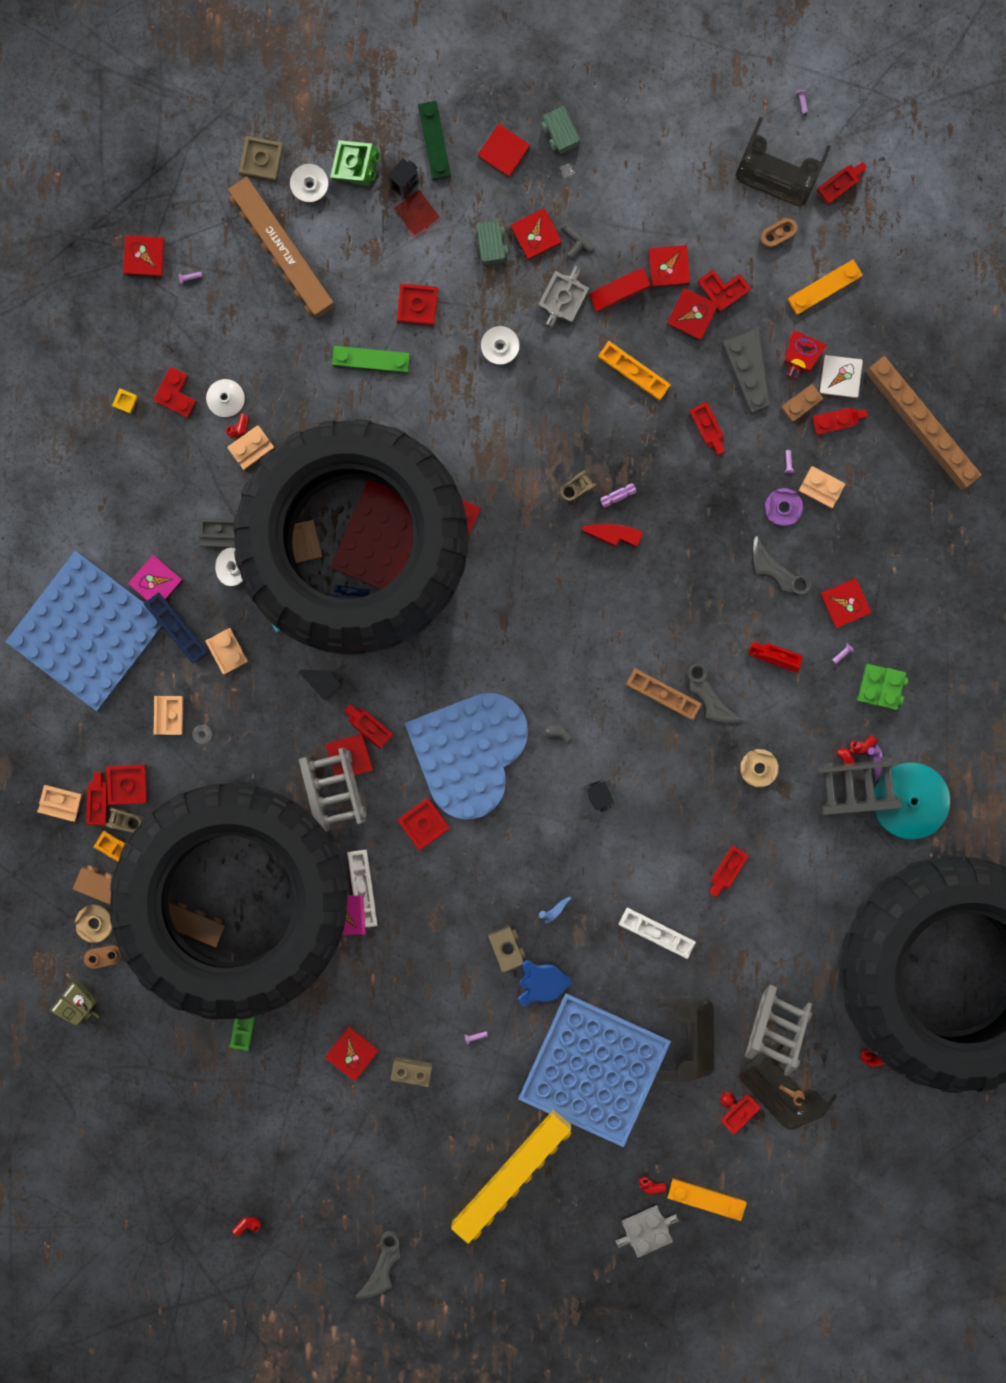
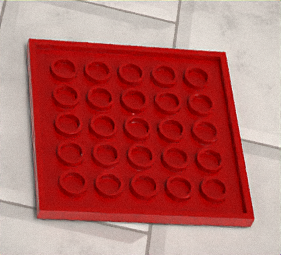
M367 481L330 568L379 589L385 588L400 574L411 553L413 523L408 507L397 494L381 484ZM462 500L470 535L481 507Z

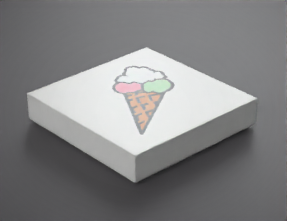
M824 355L819 393L857 399L863 360Z

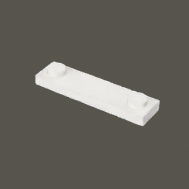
M367 849L347 852L353 895H363L365 928L377 926Z
M628 907L618 924L686 959L689 958L696 941Z

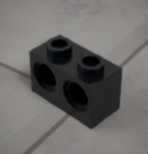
M404 158L388 174L390 187L403 199L419 183L417 166L410 160L407 162Z

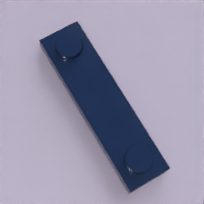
M159 592L144 603L145 607L192 664L207 653V650Z

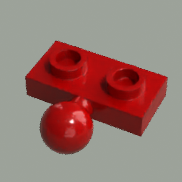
M724 1092L720 1096L722 1106L730 1107L731 1109L720 1121L733 1135L762 1109L748 1093L737 1104L735 1103L734 1095L730 1092Z

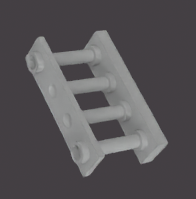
M347 747L338 749L340 755L316 761L312 760L311 756L299 759L312 815L325 831L330 830L331 824L356 818L357 824L366 821V810L361 804L351 765L352 754ZM342 762L343 774L320 780L316 777L315 771L317 768ZM343 781L347 782L349 792L327 798L321 797V787ZM347 800L352 801L354 811L330 817L325 813L324 808L327 805Z
M769 985L762 994L745 1057L753 1059L756 1054L762 1053L785 1064L784 1075L788 1076L793 1070L796 1071L799 1066L800 1060H798L806 1025L812 1017V1012H810L812 1004L808 1003L801 1010L777 999L775 995L777 987ZM776 1006L798 1016V1024H793L774 1015L771 1008ZM771 1021L794 1032L793 1041L768 1030V1027H766L767 1022ZM767 1037L790 1048L789 1057L764 1046L762 1039Z

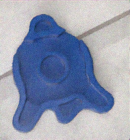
M526 960L522 963L525 975L520 980V985L523 988H527V990L519 996L518 1001L521 1006H527L534 1001L548 1002L555 1000L564 990L571 986L572 980L559 970L557 966L549 964L535 965L531 961Z

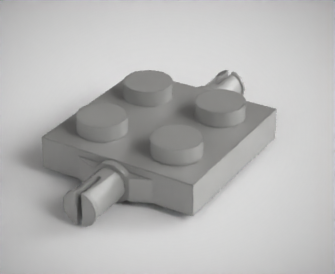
M575 266L570 276L563 275L557 271L554 272L538 304V307L550 314L545 323L547 326L553 328L557 318L564 319L572 324L589 291L588 287L582 285L577 280L582 271L581 268L578 269Z
M657 1205L622 1220L626 1236L616 1240L619 1248L630 1244L639 1258L673 1242L668 1226L679 1222L676 1214L664 1218Z

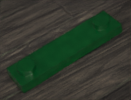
M437 101L418 104L432 180L451 177Z

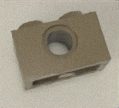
M508 926L488 934L502 972L522 965L523 959L526 956L523 948H518L516 941L519 938L515 929L511 930V927ZM507 943L514 947L510 953H505L502 949Z

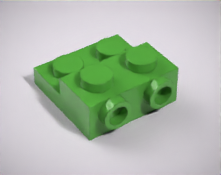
M339 140L330 178L337 181L351 182L353 185L370 186L371 181H374L376 178L374 167L375 163H378L380 160L379 149L372 143Z
M866 664L857 701L897 710L898 707L902 706L904 700L901 692L902 688H906L908 683V677H905L906 672Z

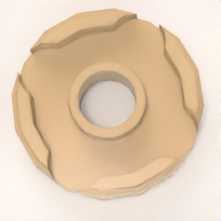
M752 750L743 757L740 763L742 778L754 787H765L772 783L778 775V762L774 755L766 750ZM757 763L764 765V771L760 774H757L754 770V766Z
M92 904L86 906L79 911L75 919L77 934L87 942H101L108 938L113 931L110 922V910L103 905ZM92 918H96L100 923L97 929L90 926Z

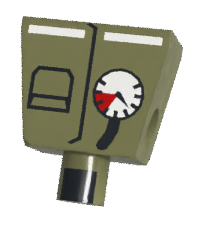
M78 979L69 985L49 1010L76 1026L84 1019L93 1026L100 1018L92 1010L97 1004V1000Z

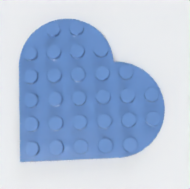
M484 693L404 723L433 799L444 812L460 819H475L488 814L498 805L503 797L506 786V776L503 767L517 759L525 747L528 736L526 718L514 701L500 694Z

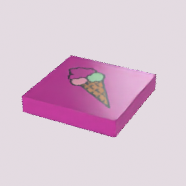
M152 555L128 584L146 600H149L158 592L166 600L183 580L155 555Z
M348 895L346 922L342 935L366 934L363 895Z

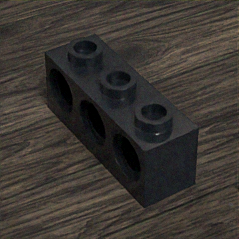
M601 779L584 786L595 810L603 812L612 808L610 804H613L614 801L604 780Z

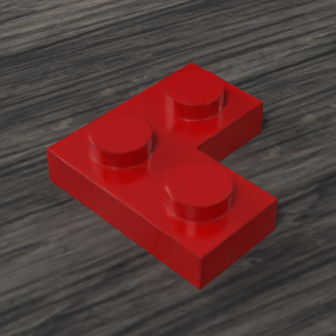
M714 269L697 281L707 297L719 304L717 307L719 313L751 290L741 274L724 285Z
M170 366L153 401L186 418H189L197 403L196 400L181 393L189 376Z

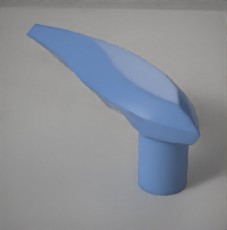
M569 896L560 901L549 912L541 911L539 917L545 919V924L550 923L562 912L571 897Z

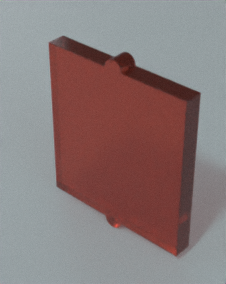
M420 190L410 197H405V200L394 208L413 235H416L424 228H428L429 224L439 218Z

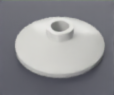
M304 164L292 173L290 187L295 197L299 200L315 202L321 199L327 192L328 178L324 170L319 166ZM313 183V187L308 188L307 184Z
M496 326L484 334L481 341V350L484 357L491 363L498 365L507 364L516 357L519 351V340L511 329L504 326ZM502 344L504 348L498 350L496 346Z
M222 379L210 386L206 401L209 409L215 415L227 418L240 412L244 405L245 396L239 384L232 380ZM223 394L228 395V398L226 400L221 399V396Z
M235 548L223 550L216 560V574L219 580L228 586H236L243 582L235 562Z

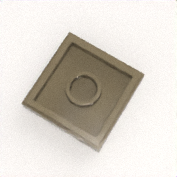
M246 136L239 175L277 182L284 144Z

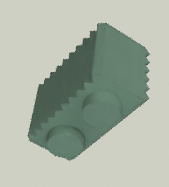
M564 106L543 115L541 125L545 134L549 133L551 137L549 142L553 151L557 150L560 155L580 145L578 134Z
M499 220L478 223L477 233L482 266L504 263L505 257L508 256L507 245H503L502 238H505L504 226H500Z

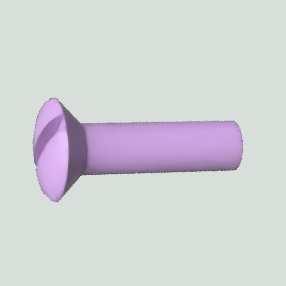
M807 90L796 92V95L800 98L803 114L808 113L805 99Z
M201 272L184 276L179 273V281L182 285L184 281L202 278Z
M786 450L787 469L784 473H794L791 450Z
M846 644V648L832 660L836 664L849 652H854V649L849 644Z
M486 1031L471 1036L464 1035L467 1045L471 1041L488 1037Z

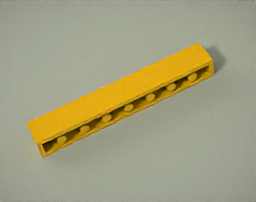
M553 1109L452 1221L451 1229L468 1244L472 1239L475 1241L481 1235V1229L485 1225L488 1227L493 1222L494 1215L498 1211L502 1212L508 1199L510 1197L514 1198L519 1193V1187L531 1180L532 1173L536 1168L539 1170L545 1164V1158L549 1154L552 1156L558 1149L557 1145L562 1140L566 1141L571 1135V1124Z

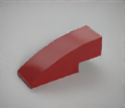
M641 268L589 294L595 311L598 312L650 289L651 285L644 268Z
M614 524L583 526L581 530L582 533L616 547L618 541H621L634 548L638 546L644 533L634 528Z

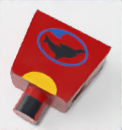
M793 330L789 336L783 364L790 367L786 376L797 380L800 372L808 374L827 344Z

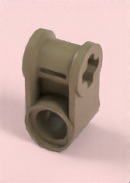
M586 470L577 474L561 488L559 497L564 503L575 501L596 486L587 476ZM570 489L573 491L574 496L567 498L563 491Z
M111 807V816L106 826L134 833L136 829L132 827V820L134 818L137 819L140 826L144 817L123 809Z

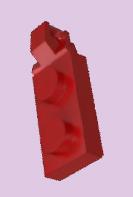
M861 162L855 168L852 165L846 166L816 189L817 193L826 205H829L862 179L860 175L866 171L867 166L864 162Z
M705 402L689 410L709 449L713 447L717 456L724 453L725 449L722 445V442L725 441L724 435L708 403Z
M854 407L812 416L817 436L852 428L859 424L858 420L865 419L868 415L866 409L856 411Z
M752 642L748 650V655L796 673L800 670L802 655L769 643L763 645Z
M349 704L344 710V713L350 718L349 722L377 748L381 749L393 736V733L365 709L359 708L356 710Z
M94 772L93 782H89L87 787L86 825L106 826L108 809L107 782H104V772Z
M731 845L712 876L710 882L713 886L709 893L717 897L721 889L726 891L731 886L749 855Z

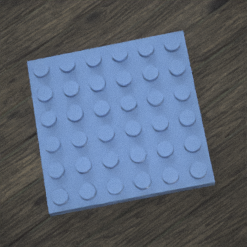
M74 551L5 642L95 711H99L161 630L162 626L145 607L142 600L80 553Z
M565 993L518 1100L549 1114L554 1109L569 1123L624 1147L671 1040Z

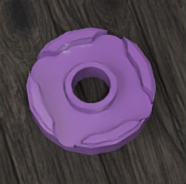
M787 488L778 489L772 492L766 499L764 505L765 514L774 525L780 527L790 526L801 517L803 502L794 490ZM782 502L787 503L789 506V510L786 513L779 510V504Z

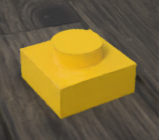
M119 388L112 406L132 414L138 396Z

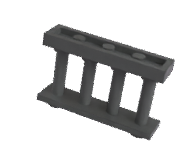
M882 757L881 761L841 765H834L833 762L822 763V766L818 767V772L825 773L828 798L826 804L822 805L823 815L902 808L901 798H897L894 795L891 766H897V760L892 759V757ZM872 768H884L885 799H877L874 795ZM864 769L867 794L865 801H857L855 798L852 770ZM844 771L847 799L843 803H838L835 799L833 772Z

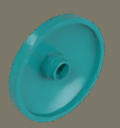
M902 763L891 767L894 795L897 798H901L902 808L873 810L876 819L886 831L903 839H921L933 834L942 826L950 809V794L945 781L935 770L923 764ZM884 773L874 787V795L877 799H885L886 796ZM912 798L916 799V801L914 802L915 805L911 804Z

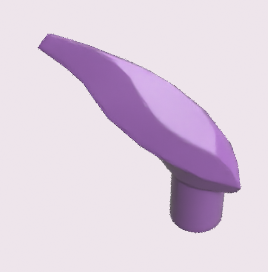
M878 745L875 748L870 747L868 749V754L873 755V761H881L883 755ZM882 767L874 768L875 782L880 777Z

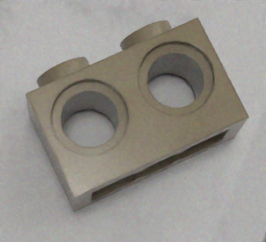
M395 1057L390 1080L429 1087L433 1063Z

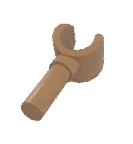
M782 1084L780 1085L779 1089L792 1096L795 1105H802V1101L798 1098L805 1100L803 1091L797 1090L794 1092Z

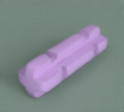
M631 483L626 488H621L610 493L609 496L602 497L600 502L606 508L611 503L614 504L627 498V495L635 494L637 492L636 488Z

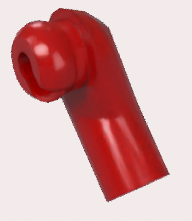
M240 414L238 424L232 427L228 426L226 434L230 438H237L245 434L250 416Z
M870 735L865 742L852 741L850 743V750L855 754H867L868 749L873 747L878 740Z
M840 748L838 750L837 756L842 758L844 764L855 763V759L848 748Z
M865 1050L862 1052L861 1059L870 1068L886 1066L871 1051Z
M642 1177L639 1181L640 1188L648 1195L666 1193L665 1183L654 1184L648 1177Z
M245 1217L234 1227L232 1232L237 1237L246 1229L257 1232L261 1228L260 1221L257 1218Z

